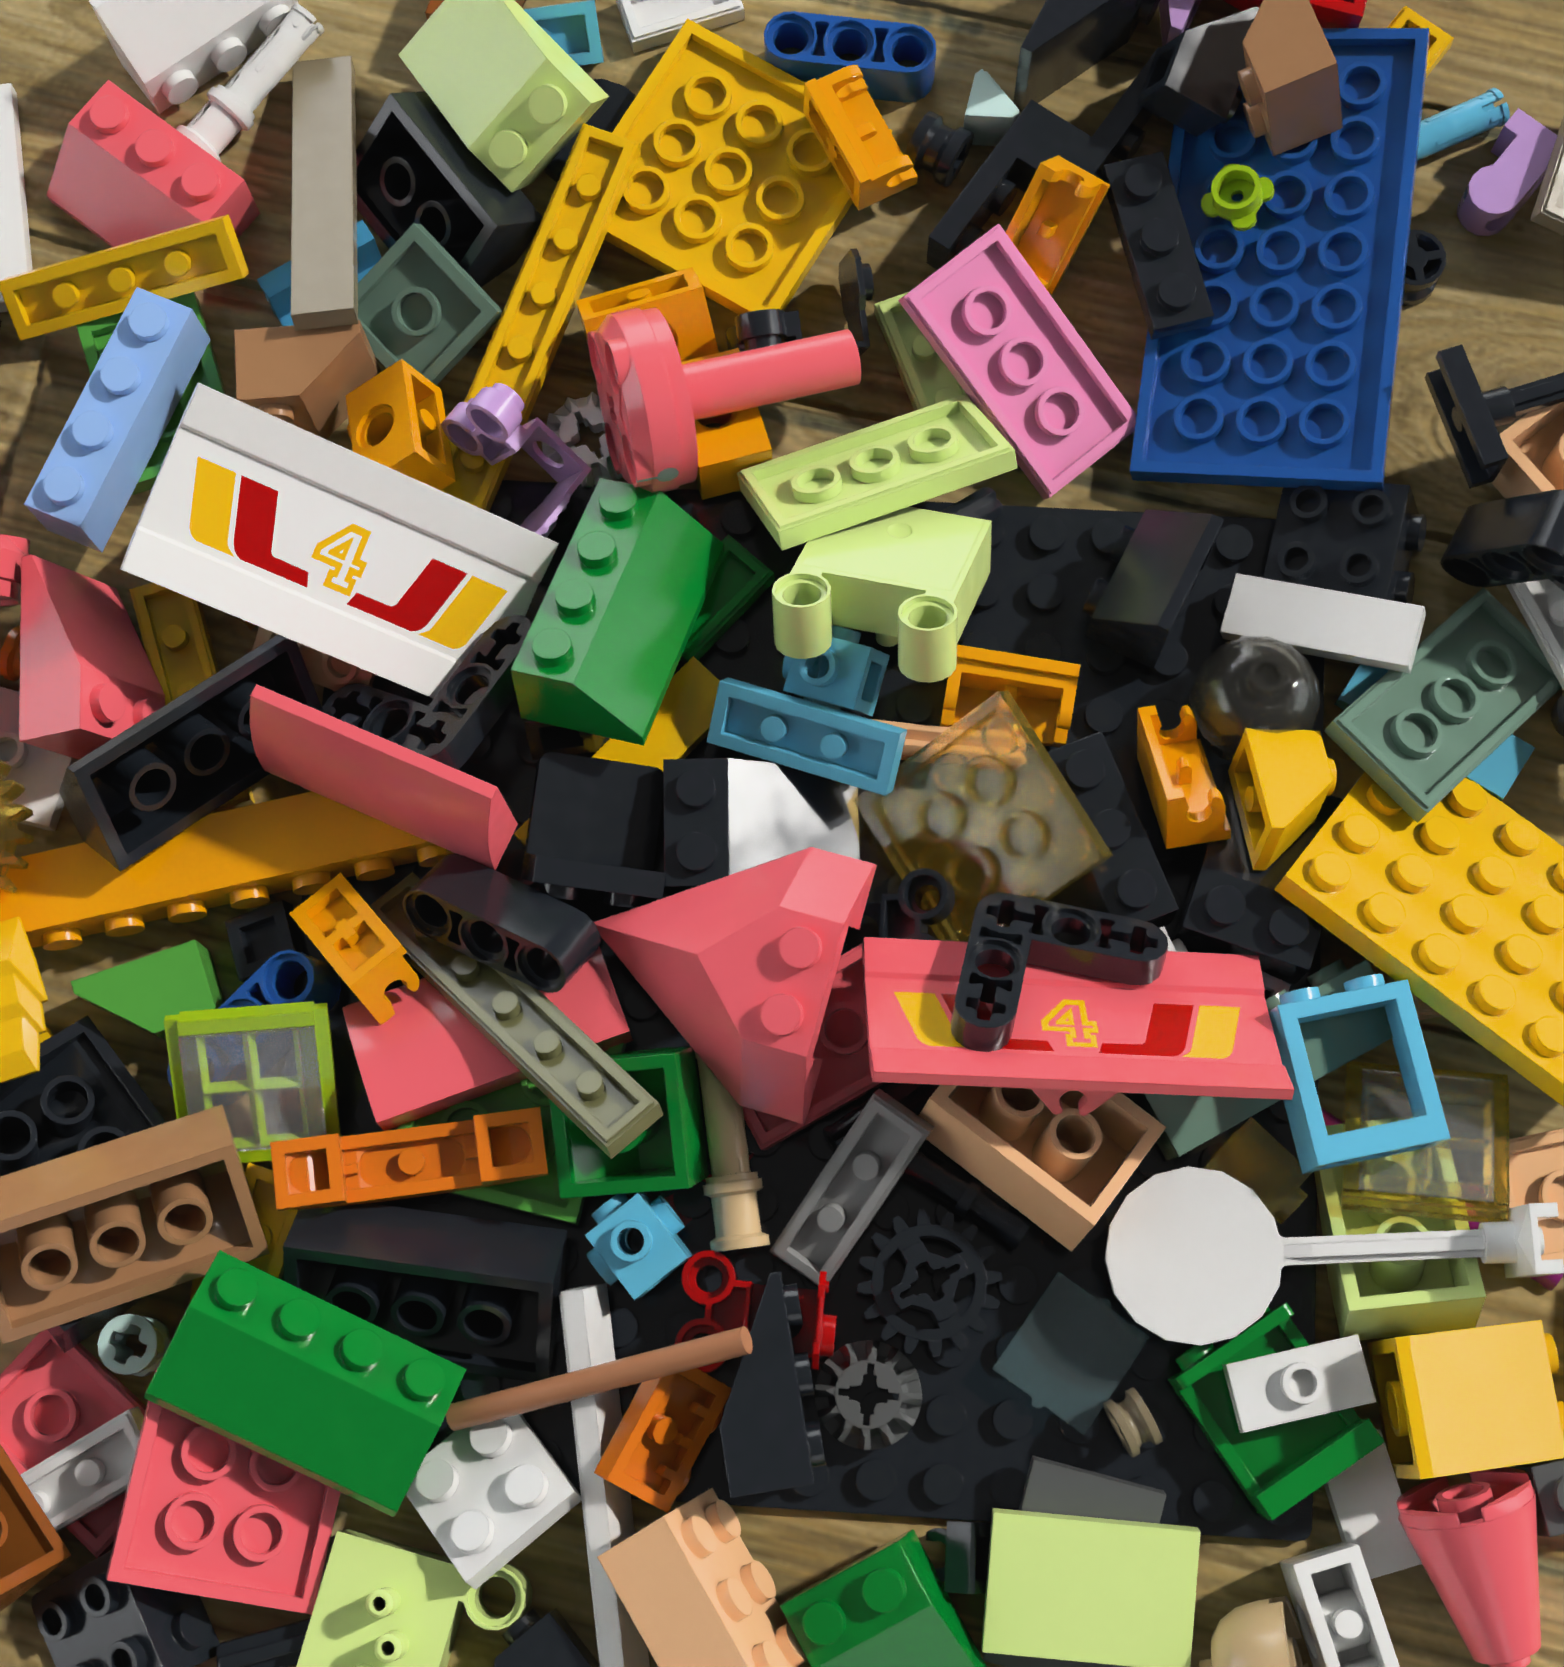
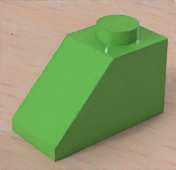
M196 940L71 981L75 995L165 1041V1015H177L181 1011L218 1009L225 1002L211 952Z

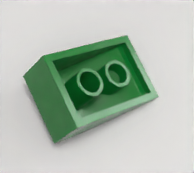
M914 1529L805 1587L780 1605L811 1667H987L948 1593L944 1592V1585Z

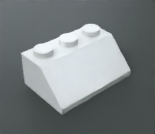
M89 0L120 63L159 114L172 105L181 104L189 100L199 87L221 72H228L238 67L246 56L259 48L291 11L295 3L299 4L298 0Z

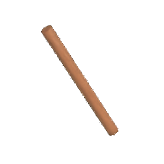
M742 1326L450 1404L446 1413V1420L453 1431H458L752 1353V1338L748 1329Z

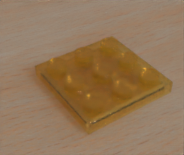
M997 691L900 764L894 789L891 793L884 796L866 790L853 800L902 880L914 870L928 868L937 871L951 883L955 892L953 910L942 922L930 925L940 941L968 942L976 906L987 895L1011 893L1048 901L1113 856L1009 691ZM930 890L924 894L921 900L923 910H931L937 906L940 900L938 890ZM997 923V925H1000V926H1003V927H1010L1009 925H1006V924H998V923Z

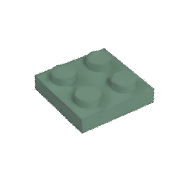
M413 223L358 283V320L362 324L375 357L386 368L403 359L435 385L451 371L500 319L503 312L421 224Z

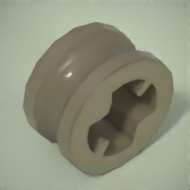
M1134 1387L1125 1391V1398L1122 1402L1115 1403L1112 1399H1109L1103 1403L1111 1425L1132 1458L1141 1454L1140 1447L1143 1443L1151 1442L1153 1445H1157L1163 1442L1153 1416Z

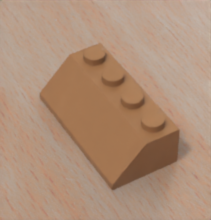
M223 1104L0 1177V1340L2 1345L203 1277L209 1270L219 1250L243 1262L270 1254Z

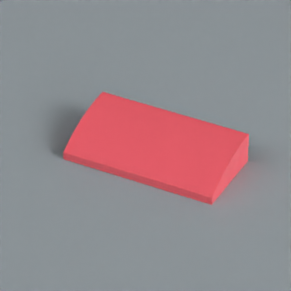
M256 684L250 695V731L255 754L264 771L496 870L518 825L497 786Z
M600 947L561 990L553 993L540 991L603 1051H607L610 1047L621 1043L626 1044L633 1041ZM425 978L419 980V988L415 992L409 990L405 985L384 992L392 1003L395 1015L382 1025L378 1023L361 1001L342 1007L354 1054L375 1121L384 1131L528 1079Z

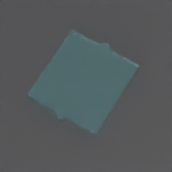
M1058 1272L992 1370L1029 1395L1032 1407L1039 1409L1044 1406L1084 1435L1103 1408V1403L1109 1399L1150 1337L1111 1310L1109 1299L1101 1298L1097 1300Z

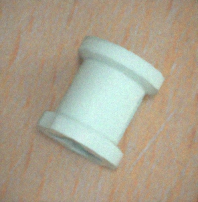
M129 1313L119 1315L107 1322L100 1332L97 1343L98 1353L104 1366L114 1373L144 1377L155 1372V1369L158 1368L172 1339L170 1338L168 1327L160 1320ZM130 1334L139 1335V1341L147 1345L143 1356H133L134 1351L126 1346V1341Z

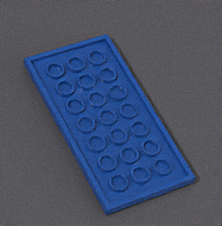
M1322 28L1338 64L1343 128L1276 156L1272 155L1264 135L1256 139L1253 137L1243 112L1242 104L1247 102L1243 92L1239 107L1227 123H1220L1198 137L1173 124L1168 169L1214 318L1211 326L1151 340L1147 329L1130 464L1132 480L1297 488L1301 485L1321 486L1323 489L1364 491L1377 489L1383 491L1429 50V28ZM1228 164L1248 166L1258 174L1259 178L1267 177L1274 185L1273 198L1262 204L1256 213L1257 222L1255 226L1246 231H1237L1233 228L1230 221L1219 216L1207 217L1202 211V197L1211 192L1214 177ZM1235 194L1232 197L1234 201L1243 199L1242 194Z

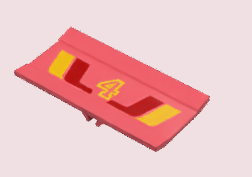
M863 938V983L872 1082L1032 1089L1055 1115L1062 1113L1060 1097L1069 1091H1079L1084 1094L1077 1102L1079 1114L1082 1116L1088 1115L1117 1093L1292 1100L1295 1089L1285 1065L1282 1064L1264 997L1265 989L1259 955L1167 951L1163 970L1159 978L1145 985H1129L1026 964L1011 1039L1000 1050L980 1052L964 1047L956 1041L951 1033L953 1007L968 942ZM1130 950V952L1141 954V952ZM983 964L977 967L980 972L990 977L1001 978L1010 974L1007 969L996 964ZM980 1001L977 1018L990 1020L993 1004Z

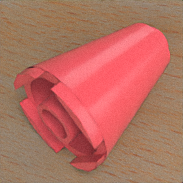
M1503 1467L1469 1472L1471 1482L1460 1483L1450 1487L1447 1476H1442L1410 1488L1397 1499L1398 1520L1472 1658L1478 1663L1488 1664L1489 1667H1526L1531 1662L1530 1656L1541 1648L1536 1492L1531 1484L1528 1473L1520 1469Z

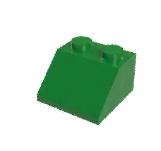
M691 1046L608 1054L659 1102L663 1112L662 1117L612 1159L549 1099L560 1199L688 1189L709 1176L697 1061L695 1059V1051Z

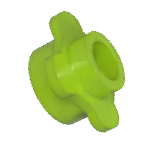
M1228 164L1214 177L1211 192L1202 197V211L1207 217L1219 216L1230 221L1233 228L1237 231L1249 230L1255 226L1257 222L1256 213L1262 204L1273 198L1274 185L1267 177L1259 178L1258 174L1248 166ZM1235 194L1243 195V199L1240 201H1234L1232 197Z

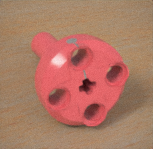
M634 308L610 313L606 316L598 330L588 332L587 336L591 365L596 378L604 419L607 447L614 470L617 474H622L628 484L652 493L677 490L680 485L695 481L698 470L695 420L859 385L861 382L860 356L856 341L848 329L682 364L669 325L657 308L645 310Z

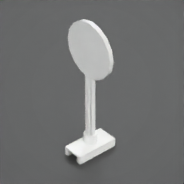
M1189 1166L1155 1174L1125 1197L1109 1225L1105 1252V1263L1113 1294L1134 1322L1166 1341L1198 1346L1234 1338L1260 1319L1280 1286L1281 1270L1284 1266L1480 1257L1484 1264L1504 1263L1505 1278L1538 1277L1564 1273L1563 1259H1541V1255L1544 1254L1545 1243L1542 1228L1538 1227V1221L1558 1217L1557 1202L1529 1203L1500 1210V1222H1481L1478 1229L1284 1238L1278 1233L1273 1215L1253 1189L1222 1171Z

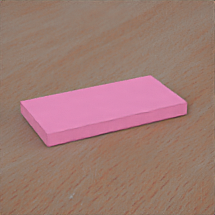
M999 223L898 300L970 400L1015 449L1017 464L1043 500L1052 497L1135 431L1136 413Z

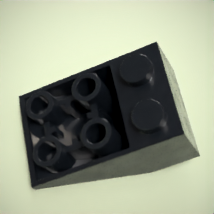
M774 1272L769 1275L750 1332L753 1350L751 1354L742 1356L719 1426L730 1498L814 1484L813 1467L826 1465L819 1420L806 1422L802 1397L814 1395L808 1352L795 1354L790 1328L803 1325L797 1283L784 1285L781 1272Z

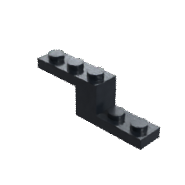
M1156 51L1092 137L1031 99L928 236L926 263L938 270L985 233L982 227L993 213L1001 216L1010 206L1018 189L1024 193L1026 192L1041 162L1059 155L1102 180L1101 175L1105 164L1133 158L1146 134L1142 128L1152 115L1158 119L1161 118L1159 115L1137 104Z

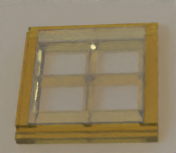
M1353 1061L1346 1063L1343 1132L1413 1118L1399 1065ZM1432 1068L1450 1139L1430 1148L1342 1166L1341 1209L1471 1222L1508 1221L1510 1204L1508 1075Z

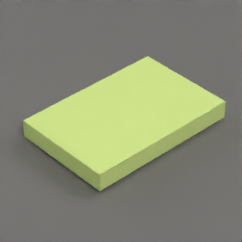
M992 1508L981 1641L982 1652L1129 1667H1190L1200 1530L1198 1527Z

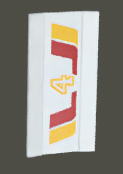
M197 383L135 528L120 569L426 696L435 698L483 634L495 622L511 615H526L537 586L541 582L559 543L201 383ZM483 687L474 692L464 705L478 700L487 691L488 687Z

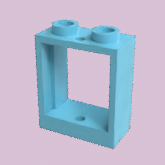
M1383 974L1362 976L1344 982L1345 992L1326 996L1320 995L1319 987L1302 988L1280 995L1281 1005H1277L1269 1012L1282 1064L1285 1065L1295 1089L1292 1100L1283 1101L1302 1174L1430 1148L1450 1139L1408 979L1385 984ZM1385 1006L1393 1036L1392 1041L1413 1118L1328 1135L1299 1024Z

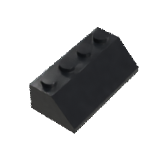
M279 634L68 766L59 793L81 839L121 872L269 775L270 773L264 771L257 759L251 738L250 695L256 684L323 712L297 642Z
M373 1203L301 1209L296 1214L283 1246L284 1281L467 1369L465 1373L535 1382L550 1378L560 1316L559 1295L564 1290L567 1230Z

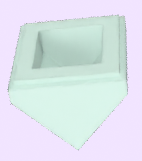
M981 69L974 76L964 117V128L974 132L972 145L997 146L1018 118L1019 109L990 74Z

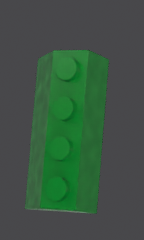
M600 478L511 668L521 718L644 746L722 561L725 550L724 543L662 491L652 493L640 487L635 488L632 484Z
M219 1250L191 1300L145 1392L144 1398L394 1517L445 1418L467 1369Z

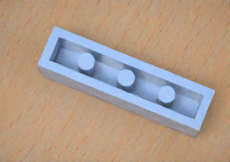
M136 287L24 503L48 531L103 552L211 340L193 309Z

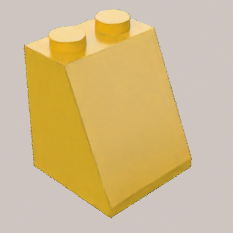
M1542 1320L1402 1336L1367 1343L1383 1437L1396 1478L1420 1480L1564 1458V1402L1557 1401L1552 1374L1558 1373L1559 1358L1552 1335L1544 1333Z

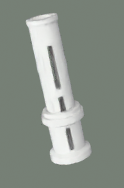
M295 3L282 22L266 38L226 86L218 84L217 87H212L207 92L209 101L187 126L179 124L176 130L221 162L219 155L240 130L249 131L254 125L255 115L253 111L292 68L318 36L323 34L325 29L321 23L313 24L317 19L304 7Z

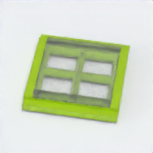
M314 1001L181 1011L177 1015H165L164 1028L176 1119L223 1104L242 1163L272 1161L270 1142L336 1133L342 1137L328 1003L315 1004Z

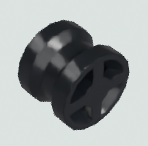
M929 111L915 129L905 155L910 157L915 171L924 169L933 174L936 183L949 187L957 177L969 154L974 132L964 127L952 129L944 125L942 116Z
M1410 230L1406 270L1412 272L1413 278L1405 275L1402 306H1414L1423 303L1430 297L1446 266V252L1442 243L1434 235L1423 230Z

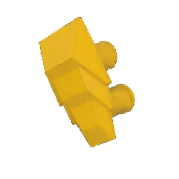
M18 916L0 922V1083L2 1084L39 1072L40 1043L53 1036L51 1030L45 1024L43 1003L49 1000L36 957L21 918Z

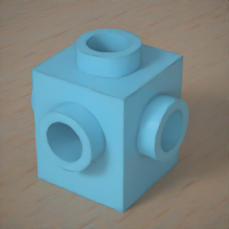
M832 625V643L825 653L808 659L784 657L782 673L786 682L783 691L838 710L843 708L873 717L890 655L872 647L859 644L860 632Z
M637 1193L631 1199L626 1194H616L591 1215L598 1225L585 1234L594 1247L586 1254L593 1267L610 1286L619 1280L634 1300L643 1297L693 1256L677 1235L685 1227L683 1222L661 1195L651 1201L645 1193ZM633 1228L638 1229L644 1237V1245L639 1252L633 1251L628 1245V1234Z

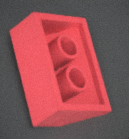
M107 80L68 123L46 195L53 204L111 247L227 214L230 216L238 239L260 214L243 178L110 80Z

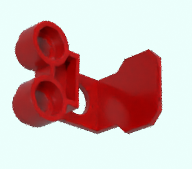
M705 1250L694 1254L684 1265L682 1285L687 1295L693 1301L706 1306L705 1317L687 1322L679 1330L675 1344L693 1340L699 1334L712 1335L745 1326L750 1333L766 1285L753 1284L752 1281L736 1280V1273L732 1263L719 1252ZM705 1267H715L722 1273V1284L713 1292L703 1291L697 1284V1276ZM820 1271L818 1290L798 1288L803 1325L800 1332L792 1338L795 1354L808 1352V1356L812 1357V1370L819 1369L820 1356L833 1357L837 1315L824 1314L825 1294L829 1293V1281H826L827 1272ZM725 1361L702 1366L697 1369L708 1374L719 1369Z

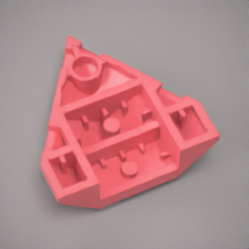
M809 847L594 922L602 939L740 1106L805 1124L823 1061L822 1058L813 1056L848 928H860L877 867L876 864Z

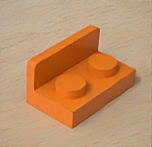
M697 1368L642 1382L594 1473L668 1513L676 1497L687 1486L691 1477V1468L709 1434L719 1425L723 1416L724 1406L732 1388Z

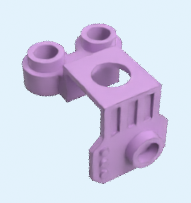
M495 383L492 387H484L474 398H470L468 402H459L443 420L442 429L448 439L459 449L473 456L481 455L492 466L515 454L522 448L558 482L543 502L520 525L547 538L557 524L558 515L567 508L570 496L592 469L538 417L524 425L520 424L522 422L521 412L524 409V402L512 388L502 383ZM536 441H542L553 447L562 457L564 464L554 462L544 455Z

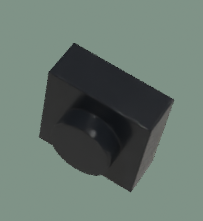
M281 899L225 921L239 981L245 982L270 957L280 951L293 950L305 954L298 924L289 914L294 910L292 904Z

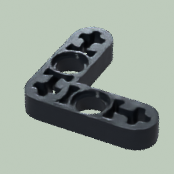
M511 615L495 622L483 634L429 706L365 684L353 683L335 691L325 702L322 708L323 712L382 738H385L386 734L394 726L407 721L406 725L397 734L386 740L459 770L516 697L511 668L532 623L523 615ZM483 687H488L487 691L478 700L464 705L474 692ZM367 714L365 721H363L361 717ZM427 738L431 742L428 747L424 744Z
M1011 893L987 895L976 906L953 1007L951 1033L957 1042L974 1051L991 1052L1000 1050L1007 1045L1013 1033L1026 964L1129 985L1152 983L1159 978L1163 970L1168 950L1167 937L1154 924L1139 919ZM997 923H998V924H1006V925H1009L1010 927H1003V926L997 925ZM1032 929L1040 930L1039 935L1031 933ZM1060 932L1072 933L1083 938L1085 943L1068 945L1058 941L1053 935ZM1099 943L1107 944V947H1099ZM1130 950L1141 952V954L1130 952ZM983 964H996L1007 969L1010 974L1001 978L990 977L980 972L977 967ZM980 1001L993 1004L990 1020L977 1018Z

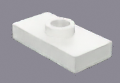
M1358 1334L1222 1365L1240 1433L1376 1402Z

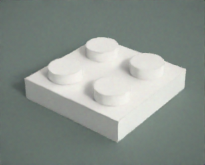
M522 1414L454 1431L426 1454L406 1493L461 1577L475 1590L582 1501L577 1489Z

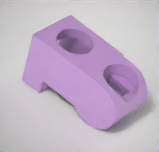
M1519 108L1503 126L1491 150L1499 158L1493 165L1482 167L1473 174L1458 204L1457 215L1460 223L1467 231L1475 235L1490 236L1501 231L1543 181L1557 135Z

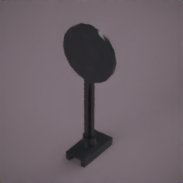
M1462 344L1438 351L1435 357L1440 369L1427 372L1425 376L1438 413L1469 489L1491 483L1509 458L1496 427L1514 422L1516 416L1564 402V372L1511 389L1500 386L1482 392Z

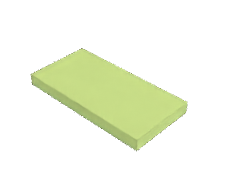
M962 394L740 470V472H737L742 494L783 551L1018 468L1015 449L966 394Z

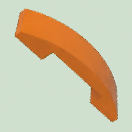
M540 1107L473 1115L474 1119L358 1135L340 1137L336 1133L270 1142L276 1209L278 1211L391 1201L482 1188L548 1175Z

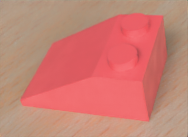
M32 554L22 556L19 741L79 760L165 706V694L117 588Z

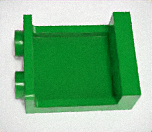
M1287 1302L1276 1305L1271 1309L1267 1307L1260 1319L1236 1337L1226 1339L1216 1347L1213 1343L1202 1346L1194 1345L1175 1359L1181 1371L1168 1379V1382L1259 1516L1267 1520H1274L1385 1442L1369 1418L1360 1419L1353 1408L1249 1432H1239L1222 1365L1308 1346V1342L1290 1318L1295 1313Z

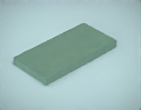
M1483 587L1418 645L1411 674L1389 670L1337 716L1324 732L1418 823L1562 687L1534 635Z

